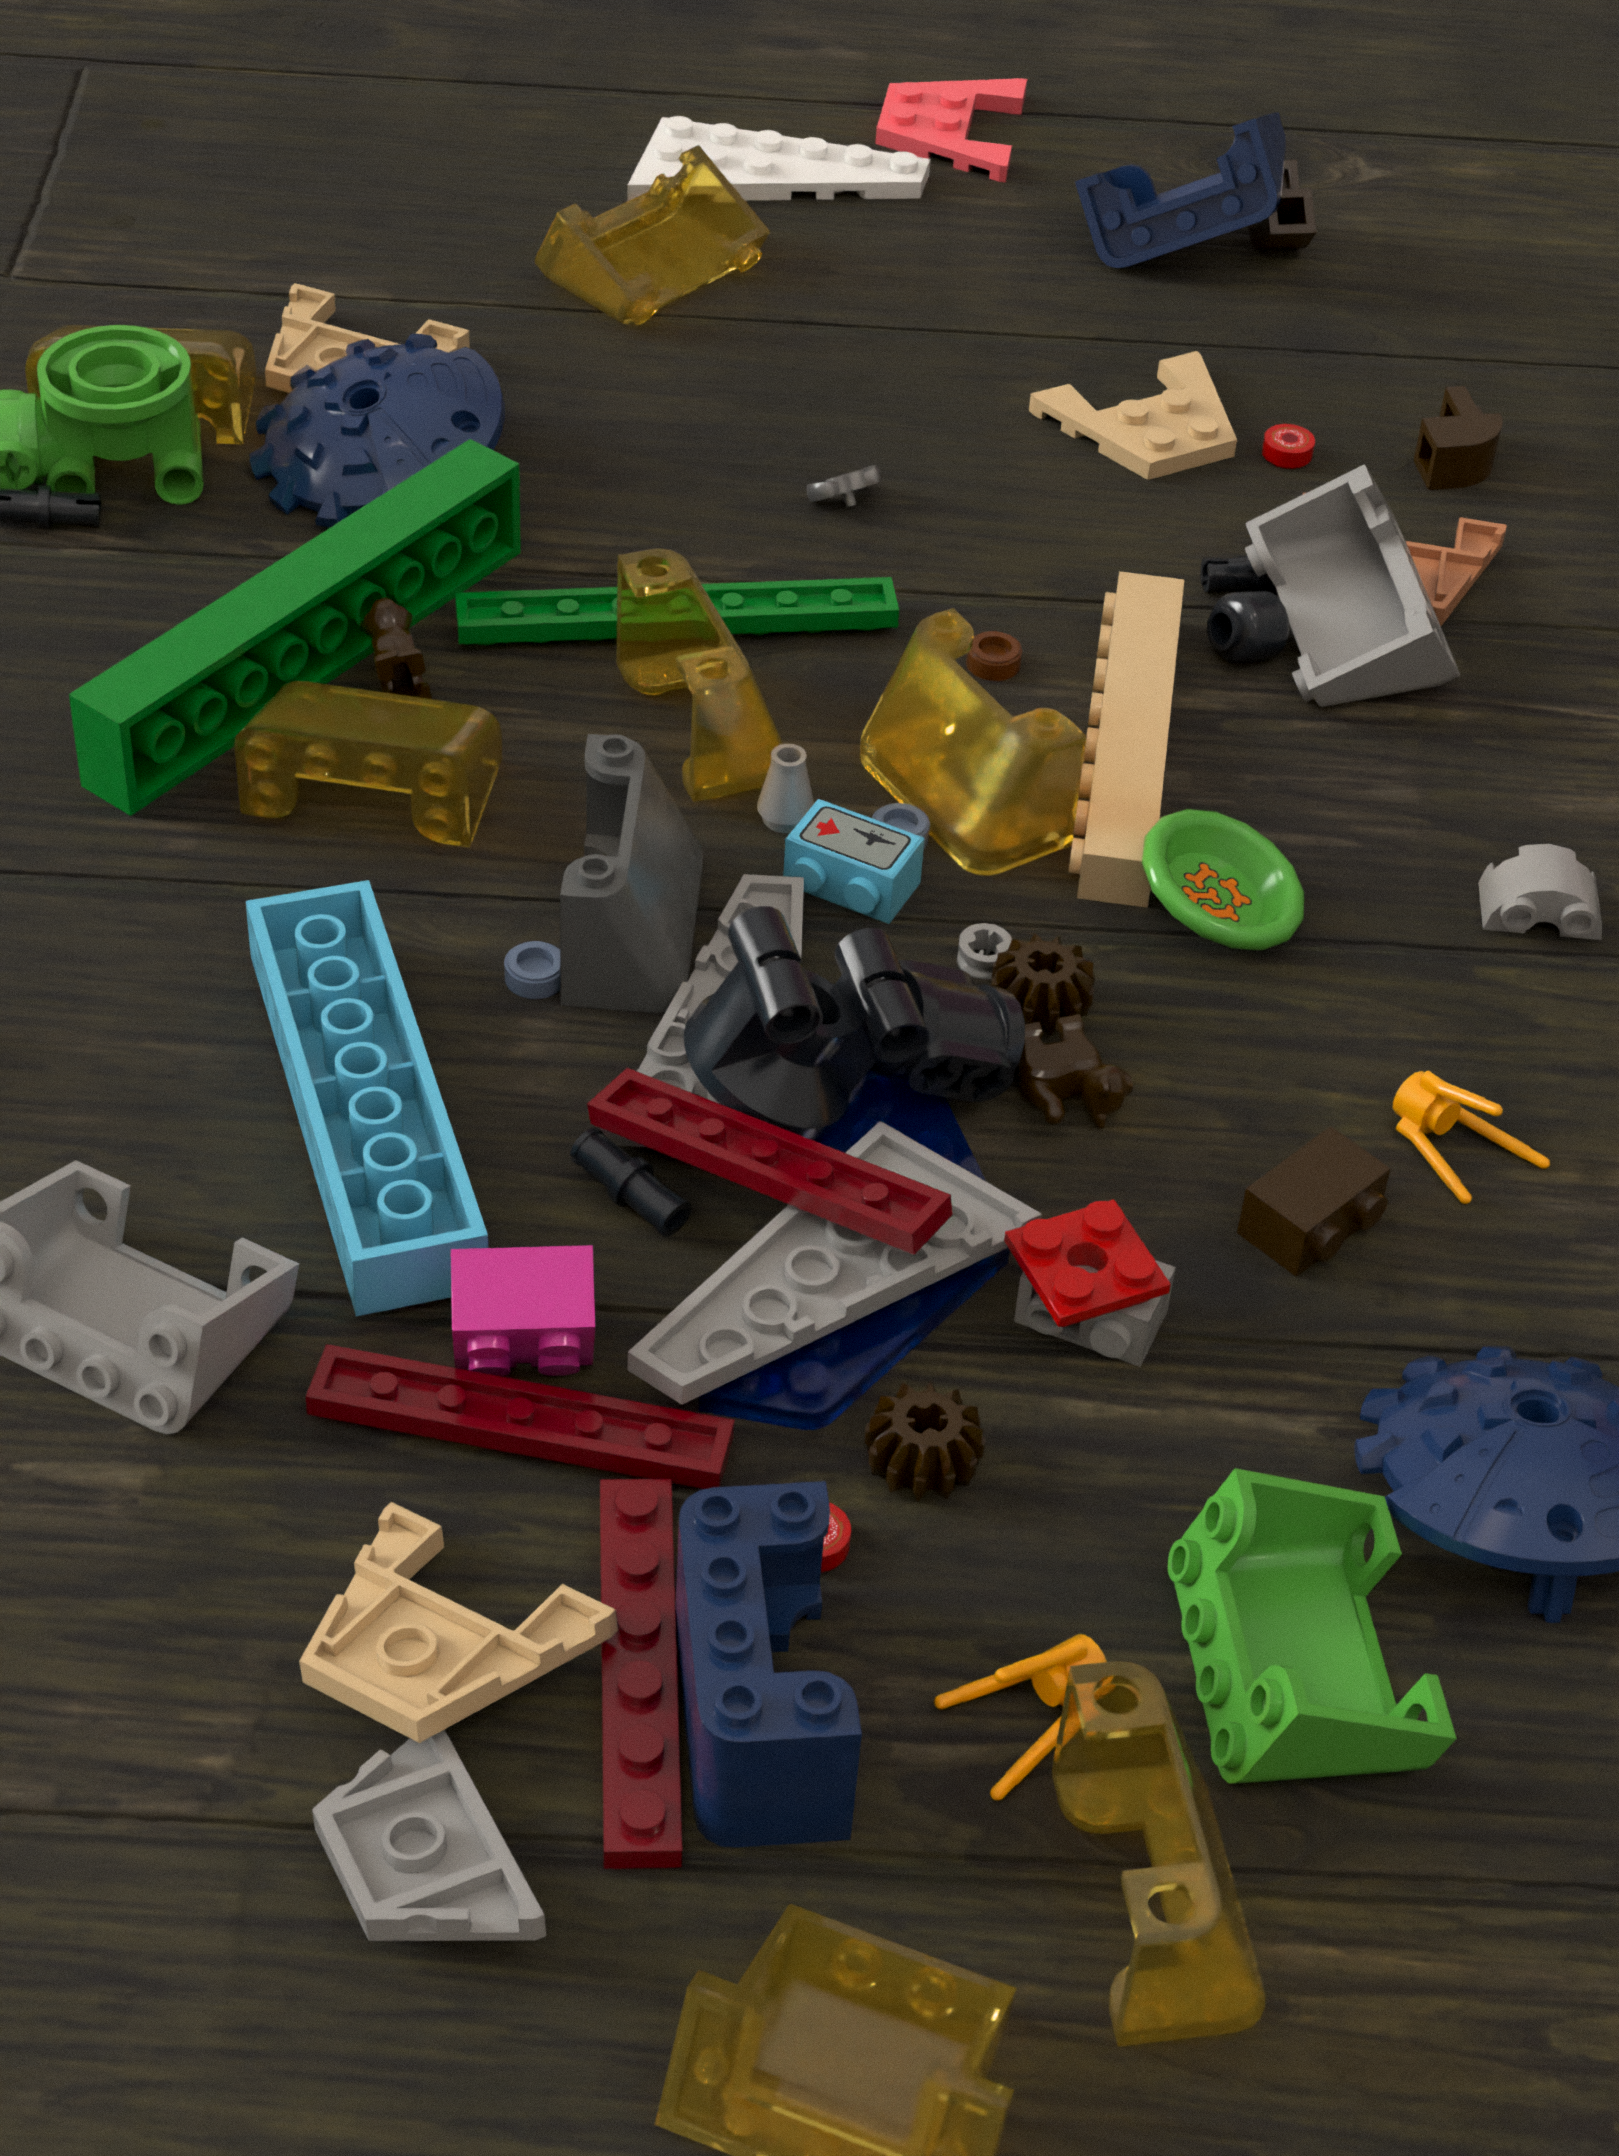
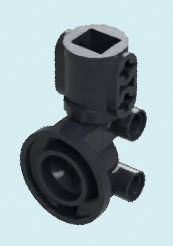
M759 906L748 909L731 922L728 929V937L738 963L717 991L706 997L688 1019L684 1030V1047L688 1061L701 1084L719 1104L811 1140L827 1134L837 1124L847 1110L851 1092L869 1070L886 1077L897 1079L906 1077L909 1086L914 1091L922 1094L968 1102H984L1003 1094L1011 1086L1014 1080V1071L1019 1064L1025 1044V1020L1021 1005L1012 992L986 984L976 986L970 974L962 970L913 960H898L890 938L885 931L878 928H865L854 931L838 943L835 949V960L842 976L835 984L830 983L818 974L805 970L801 964L800 955L784 915L780 910L771 906Z

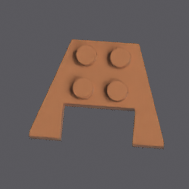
M1459 517L1454 548L1406 541L1440 626L1447 620L1501 549L1507 525Z

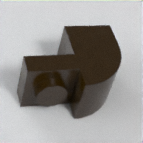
M1285 160L1282 196L1276 212L1261 222L1247 226L1251 243L1257 250L1306 248L1317 233L1312 188H1300L1297 160Z
M1465 386L1446 387L1440 416L1422 418L1413 461L1428 490L1470 487L1484 481L1492 471L1503 425L1500 413L1482 414L1481 408L1475 405Z

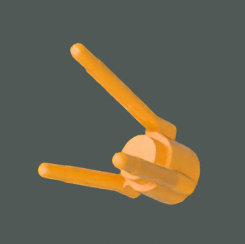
M1419 1071L1412 1074L1403 1082L1395 1095L1393 1110L1394 1113L1402 1118L1396 1126V1131L1413 1142L1445 1185L1462 1204L1471 1202V1194L1424 1133L1434 1132L1437 1135H1442L1450 1130L1455 1122L1458 1121L1541 1169H1547L1550 1166V1160L1462 1108L1460 1104L1495 1117L1502 1114V1106L1482 1096L1447 1083L1431 1071Z
M1077 1634L1042 1654L999 1668L993 1675L959 1686L957 1689L935 1697L934 1705L937 1709L941 1710L1031 1679L1036 1693L1044 1703L1051 1707L1060 1704L1067 1708L1060 1718L991 1788L990 1796L993 1800H1002L1079 1721L1100 1710L1099 1703L1094 1694L1109 1684L1110 1671L1103 1652L1090 1637L1084 1634Z

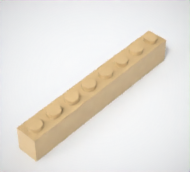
M1119 571L1116 593L1105 592L1088 726L1099 727V729L1087 728L1083 761L1094 764L1083 763L1078 798L1090 800H1078L1073 835L1085 836V839L1073 838L1068 873L1080 874L1078 899L1148 908L1151 887L1142 866L1143 843L1145 835L1160 819L1184 579Z

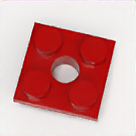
M1114 1199L1092 1202L1086 1208L1049 1219H1035L1028 1222L1025 1226L1005 1231L1004 1242L1058 1327H1066L1147 1302L1149 1299L1169 1294L1171 1283ZM1075 1266H1090L1099 1272L1089 1273L1085 1269Z

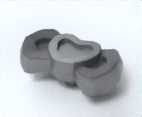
M871 465L858 471L827 479L826 482L808 484L807 495L811 502L843 494L846 507L856 505L853 490L880 483L881 473L876 465Z

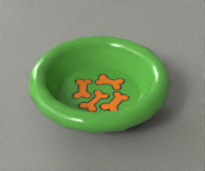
M1185 809L1161 817L1145 835L1142 866L1152 892L1174 918L1199 936L1231 949L1261 951L1287 942L1304 919L1305 895L1294 867L1273 842L1248 824L1216 811Z

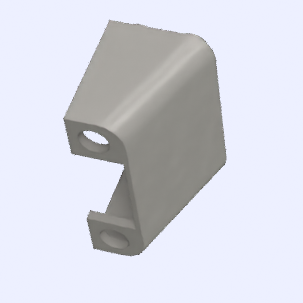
M75 1160L0 1202V1355L156 1432L163 1434L177 1433L191 1420L289 1310L294 1297L299 1263L242 1237L234 1243L227 1292L123 1244L131 1185ZM86 1187L100 1193L105 1200L107 1216L104 1221L90 1215L85 1208L83 1192ZM251 1266L262 1267L267 1271L250 1283L249 1270Z

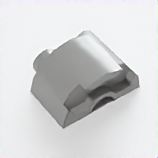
M1552 844L1524 845L1518 847L1519 856L1503 861L1496 868L1493 863L1486 867L1478 882L1483 930L1525 933L1535 923L1549 922L1558 927L1560 937L1602 940V920L1596 876L1593 871L1590 873L1586 866L1576 860V853L1573 850Z

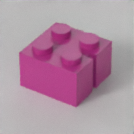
M593 1245L451 1249L452 1337L455 1368L505 1376L510 1373V1367H517L519 1363H531V1367H538V1372L541 1374L562 1376L579 1372L580 1365H593L595 1340Z

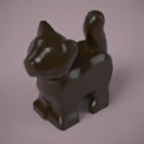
M380 598L373 603L371 610L366 613L363 621L360 622V629L372 639L374 663L384 696V707L387 718L392 720L411 716V712L430 708L433 701L430 686L424 682L422 674L426 671L422 652L420 649L415 648L411 632L408 631L412 621L411 612L389 598Z
M1079 1014L1058 1018L1055 1028L1059 1034L1060 1041L1046 1044L1041 1040L1043 1030L1040 1022L1025 1024V1044L1019 1064L1014 1071V1075L1018 1078L1019 1092L1022 1097L1032 1102L1037 1109L1044 1113L1048 1124L1058 1125L1065 1116V1107L1062 1100L1072 1095L1081 1094L1082 1101L1095 1125L1099 1129H1103L1107 1116L1118 1111L1122 1107L1126 1096L1132 1093L1133 1083L1130 1075L1118 1066L1102 1062L1098 1049L1084 1034L1085 1022Z

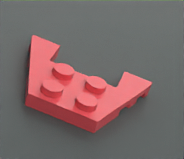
M1027 79L889 83L877 125L876 144L897 151L910 152L921 158L929 159L931 153L954 159L953 168L969 172L972 165L990 170L989 179L1006 183L1012 145L967 140L974 110L976 109L1021 115L1026 96Z

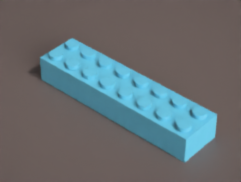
M369 880L246 901L251 959L355 1315L361 1316L451 1298V1249L488 1248V1234Z

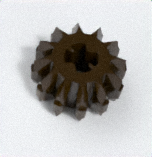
M1034 933L1029 943L1012 939L1009 948L1004 952L998 953L997 961L993 964L991 986L1000 987L1012 992L1021 1005L1025 1024L1040 1022L1041 1027L1051 1036L1056 1029L1055 1024L1058 1018L1078 1014L1081 1017L1087 1016L1088 1010L1093 1004L1095 973L1093 971V962L1083 957L1081 946L1065 947L1062 945L1060 936L1052 941H1043Z
M932 1380L923 1391L916 1392L907 1384L902 1383L899 1391L896 1393V1397L880 1396L879 1402L874 1409V1415L870 1416V1423L866 1424L864 1444L867 1445V1452L869 1453L868 1463L871 1466L872 1475L886 1476L890 1493L904 1487L911 1488L917 1502L920 1501L927 1490H934L947 1500L951 1491L954 1490V1484L969 1486L971 1479L975 1475L976 1466L979 1465V1459L983 1458L985 1437L982 1436L983 1429L980 1428L981 1419L978 1415V1407L962 1405L963 1400L961 1399L959 1389L944 1395L937 1393Z

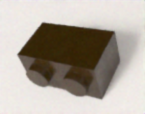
M1330 1126L1246 1188L1237 1234L1297 1277L1318 1260L1322 1263L1330 1260L1338 1252L1344 1240L1360 1228L1368 1230L1379 1221L1388 1204V1199L1384 1195L1391 1168Z

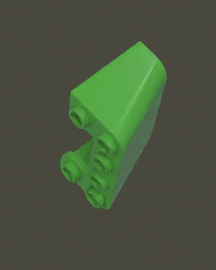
M1235 1468L1215 1495L1207 1500L1203 1510L1182 1538L1173 1544L1168 1557V1574L1175 1584L1182 1614V1633L1189 1644L1196 1673V1692L1199 1700L1203 1703L1211 1737L1212 1760L1218 1767L1221 1777L1227 1783L1237 1784L1425 1770L1433 1765L1457 1739L1438 1675L1425 1673L1397 1705L1394 1699L1366 1600L1368 1593L1402 1555L1385 1496ZM1372 1528L1375 1537L1372 1556L1366 1563L1363 1553L1366 1535ZM1423 1708L1427 1713L1428 1722L1417 1720Z

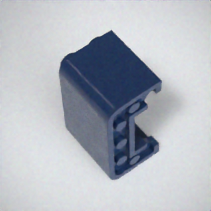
M826 1481L713 1487L699 1490L691 1495L680 1509L676 1589V1642L693 1816L700 1833L707 1840L719 1846L740 1848L851 1840L862 1737L858 1705L853 1689L842 1678L830 1672L812 1670L774 1673L772 1661L773 1652H788L790 1631L799 1619L805 1615L806 1620L821 1619L822 1596L820 1577L823 1542L828 1533L830 1519Z

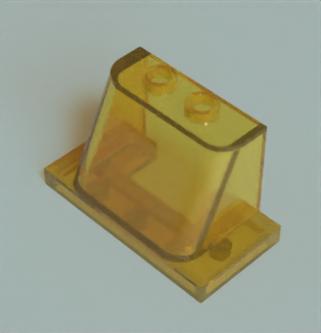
M789 1904L738 1984L698 1970L687 1986L655 2125L733 2156H996L1014 2090L985 2078L1006 2028L1017 1988Z

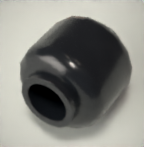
M1268 591L1228 593L1217 601L1207 621V635L1210 643L1218 655L1230 663L1264 662L1275 658L1286 645L1290 628L1285 606L1277 596Z

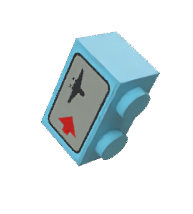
M817 799L785 839L783 876L804 877L803 892L890 924L921 882L925 838Z

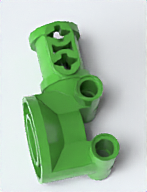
M108 325L77 331L53 343L40 357L37 365L40 397L37 396V393L27 394L20 390H0V489L22 490L32 484H45L46 477V485L51 486L52 491L94 493L95 456L107 460L124 461L140 458L152 453L155 488L157 494L164 501L177 505L188 504L196 500L202 493L201 428L199 418L195 413L191 362L186 349L174 338L153 329L131 325Z

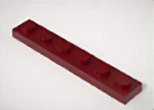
M626 1068L587 1103L590 1124L913 1255L953 1215L951 1194L630 1068Z
M326 1344L305 1396L308 1415L648 1479H672V1483L702 1489L721 1486L734 1439L735 1420L329 1344Z
M600 1479L601 1603L616 1609L618 1631L610 1639L601 1643L604 1869L682 1867V1823L672 1479Z

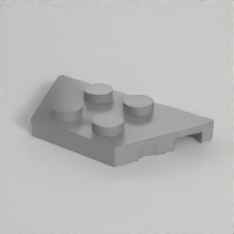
M445 1730L421 1743L408 1739L391 1755L380 1749L359 1768L357 1776L351 1782L338 1786L312 1809L315 1831L368 1941L538 1940L546 1936L544 1913Z

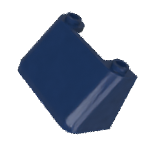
M1279 112L1232 126L1235 134L1233 145L1227 153L1217 158L1220 173L1157 194L1150 174L1144 168L1134 164L1124 165L1075 181L1095 249L1100 259L1106 265L1114 268L1128 267L1261 222L1272 216L1279 208L1281 201L1286 151L1285 132Z

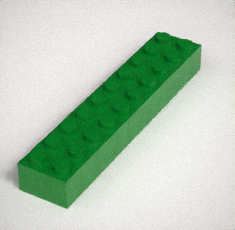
M472 439L467 440L71 692L69 700L81 787L132 816L374 652L372 639L361 631L360 622L363 621L364 616L371 610L373 603L377 599L389 598L396 604L405 607L412 614V621L410 623V627H412L455 598V593L464 592L521 553L519 463Z

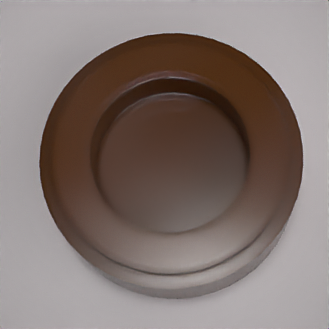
M987 631L975 635L968 642L966 666L975 676L990 681H1002L1014 677L1020 671L1022 646L1011 635L999 631Z

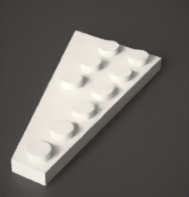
M683 116L662 117L627 185V202L644 201V193H669V201H687V195L711 192L713 198L718 201L791 200V192L816 191V200L834 199V194L842 191H857L858 195L864 199H920L929 177L930 159L917 157L915 154L905 151L895 153L876 151L861 144L850 146L832 144L816 137L805 139L787 137L772 130L755 132L737 129L735 126L727 123L711 125L692 122L689 118Z

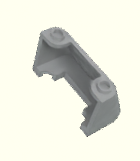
M1365 464L1245 523L1253 544L1245 547L1249 561L1258 577L1267 573L1275 585L1279 598L1286 608L1292 632L1302 655L1298 657L1300 669L1292 672L1305 702L1315 699L1320 707L1440 686L1460 676L1454 657L1401 529Z

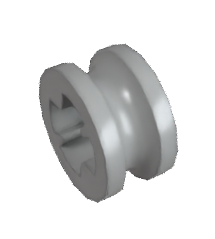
M988 923L973 924L965 928L960 934L957 963L959 968L969 973L971 977L984 980L991 979L993 964L997 961L998 953L1004 952L1009 948L1012 940L1010 934L1005 929ZM986 949V954H989L991 951L995 952V955L986 956L983 955L984 950H980L979 953L974 952V950Z

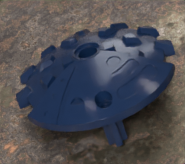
M411 334L407 338L405 345L376 347L369 339L347 345L345 351L347 356L335 360L317 371L309 365L298 370L291 376L290 386L293 390L280 405L273 404L263 407L256 420V429L258 434H266L265 445L249 454L256 480L269 475L273 476L277 485L268 494V498L277 509L288 515L298 505H302L319 512L315 520L316 525L332 527L469 439L494 450L502 433L505 420L504 396L495 372L480 354L468 347L450 353L436 349L437 342L431 335Z
M1486 1346L1477 1353L1475 1360H1466L1446 1365L1444 1359L1430 1355L1408 1363L1404 1369L1402 1379L1407 1383L1401 1388L1372 1389L1367 1394L1362 1404L1359 1420L1377 1424L1378 1432L1377 1435L1356 1439L1354 1447L1355 1460L1361 1474L1383 1473L1394 1491L1385 1497L1389 1513L1409 1530L1425 1540L1464 1558L1501 1569L1533 1574L1528 1599V1610L1530 1614H1544L1545 1620L1548 1623L1561 1622L1562 1614H1571L1578 1576H1591L1619 1571V1387L1602 1379L1603 1374L1598 1364L1572 1356L1564 1363L1517 1359L1512 1347Z

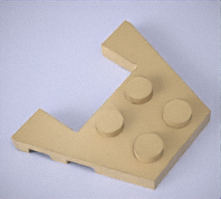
M294 283L289 292V305L284 307L282 314L281 331L276 333L266 364V387L290 393L293 390L290 386L291 376L298 370L309 365L317 371L327 364L347 356L345 352L347 345L357 341L369 339L376 347L401 344L325 324V321L335 312V294ZM428 319L415 333L431 335L437 342L436 349L447 353L464 347L470 348L469 330Z
M1198 351L1159 361L1157 378L1168 389L1162 394L1141 400H1125L1118 406L1097 411L1071 384L1031 393L1029 411L1034 416L1042 420L1046 417L1047 413L1061 421V431L1073 438L1087 436L1099 443V453L1147 480L1235 456L1237 438L1203 358Z
M391 1502L384 1508L378 1519L379 1532L372 1545L364 1544L354 1562L356 1574L344 1595L336 1594L299 1662L303 1683L421 1743L610 1639L618 1631L616 1609L562 1584L517 1629L510 1630L410 1580L444 1548L442 1526Z

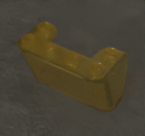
M662 548L618 555L616 665L625 681L632 688L643 694L658 695L663 692L686 687L691 691V755L684 761L682 766V781L692 801L714 799L729 794L762 788L771 763L772 750L778 745L783 744L748 661L688 561L681 554Z
M292 681L283 685L235 738L234 747L240 813L266 818H281L290 814L298 801V777L411 794L412 820L414 826L422 835L432 841L443 844L471 847L502 761V731L500 723L493 714L473 705L307 681Z
M1113 1661L1070 1666L1051 1771L1059 1806L1066 1819L1075 1827L1089 1833L1107 1834L1142 1830L1152 1868L1122 1871L1120 1879L1135 1941L1130 1964L1116 1975L1109 1993V2012L1117 2045L1120 2047L1236 2033L1248 2029L1262 2016L1265 2008V1992L1208 1788L1158 1678L1147 1668L1133 1662ZM1156 1892H1159L1166 1923L1158 1920L1148 1907V1899Z

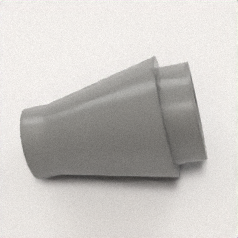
M781 744L772 750L771 763L757 802V810L762 816L764 824L769 829L779 833H791L814 804L806 766L807 754L802 747L795 744Z

